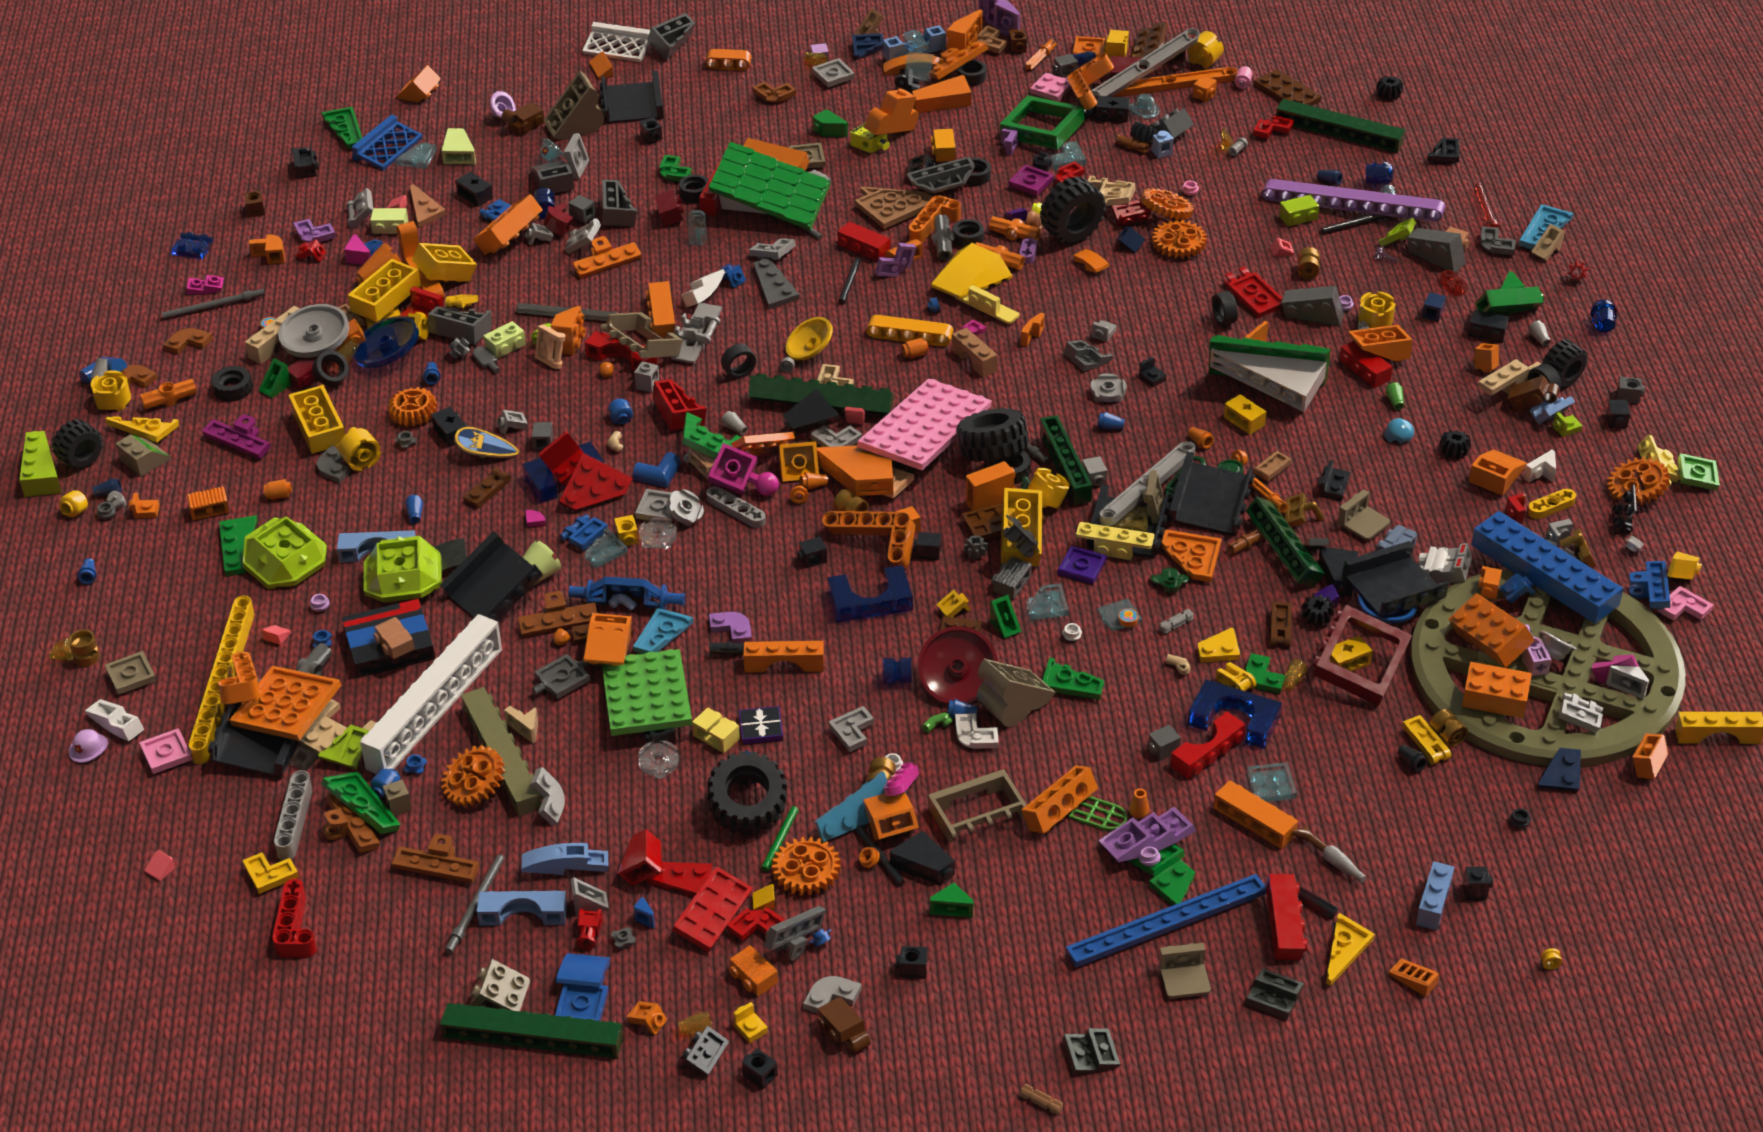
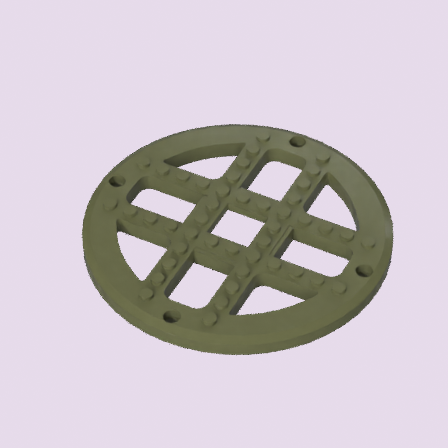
M1501 569L1499 587L1516 573L1509 569ZM1481 574L1467 578L1466 582H1458L1449 587L1446 598L1431 602L1423 611L1416 624L1410 652L1411 670L1416 686L1426 704L1435 714L1443 709H1449L1467 727L1468 735L1465 739L1485 750L1512 760L1549 766L1559 748L1581 750L1580 767L1617 761L1633 755L1644 734H1663L1675 719L1681 706L1686 673L1680 649L1671 633L1655 614L1624 592L1622 593L1620 605L1596 624L1585 618L1579 635L1542 625L1551 601L1555 600L1554 597L1535 585L1531 586L1535 591L1533 595L1528 591L1521 595H1529L1522 615L1515 619L1524 625H1529L1532 636L1543 640L1539 633L1543 630L1575 646L1577 649L1576 651L1570 650L1568 652L1571 656L1563 676L1551 672L1549 674L1531 676L1528 696L1553 702L1545 724L1539 730H1531L1511 724L1504 719L1505 715L1462 707L1464 694L1455 685L1447 671L1449 669L1468 675L1470 662L1505 668L1485 653L1457 646L1445 640L1448 632L1454 629L1448 618L1474 594L1478 593L1481 595L1482 589L1478 588ZM1498 588L1496 599L1484 598L1492 602L1506 597ZM1608 619H1613L1628 631L1641 646L1646 656L1612 647L1601 642L1600 639ZM1522 653L1506 667L1507 669L1529 672L1522 659ZM1633 654L1639 667L1649 679L1651 690L1648 696L1641 699L1590 684L1589 680L1593 672L1591 669L1592 665L1598 662H1610L1614 656ZM1564 692L1571 695L1574 693L1588 702L1590 700L1594 701L1596 705L1603 707L1601 714L1615 717L1622 721L1599 729L1597 733L1589 731L1565 734L1569 722L1558 718L1563 701L1561 699Z

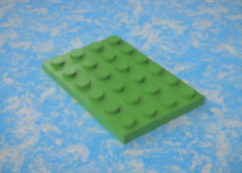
M669 649L667 651L648 652L637 655L630 654L626 656L624 665L619 666L602 664L611 736L692 726L680 649Z

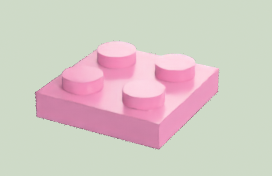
M1045 73L1030 88V93L1059 102L1072 87L1066 78Z
M179 728L139 742L153 774L192 760L191 753Z

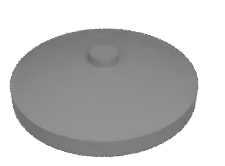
M328 304L309 305L296 310L282 322L278 337L282 348L287 353L303 358L317 357L325 351L336 349L343 343L349 333V322L346 314L336 306Z

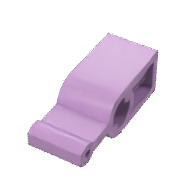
M1533 636L1535 641L1522 652V659L1529 673H1532L1531 676L1549 674L1551 658L1542 640Z

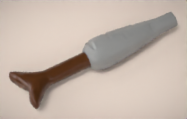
M1304 825L1302 829H1295L1292 832L1293 836L1305 839L1323 853L1324 859L1337 869L1351 875L1361 883L1366 880V875L1359 871L1341 850L1335 846H1327L1311 833L1308 825Z

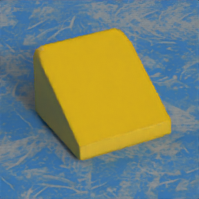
M773 884L753 892L754 910H764L765 907L775 910Z

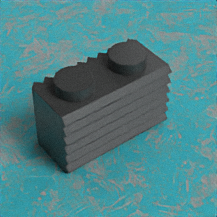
M1013 556L1010 557L1007 563L1003 562L999 574H994L992 578L993 592L1003 596L1009 595V598L1015 599L1031 577V563L1013 558Z

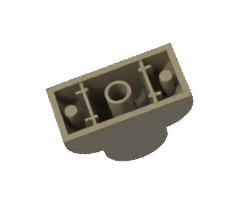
M579 71L543 120L552 136L558 140L569 139L577 132L584 135L594 133L600 129L604 122L603 112L598 106L599 96L583 72Z
M983 659L978 669V678L982 681V684L977 692V700L1007 727H1012L1022 722L1031 710L1043 707L1056 693L1029 669L988 659Z

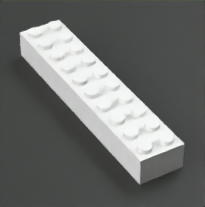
M478 614L457 635L456 639L446 647L445 651L434 660L433 664L422 673L420 678L410 686L407 692L398 699L394 706L388 709L381 720L375 723L368 734L363 736L360 744L366 770L375 774L381 769L394 770L502 651L497 621Z

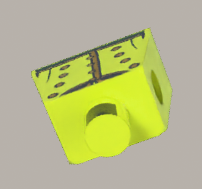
M865 123L850 131V145L866 152L873 153L880 148L887 150L890 146L889 141H887V134L875 135L864 128Z

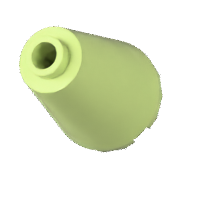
M534 541L523 558L530 564H535L543 573V576L538 581L540 582L561 569V563L558 558L554 560L552 557L554 553L541 541L537 543Z

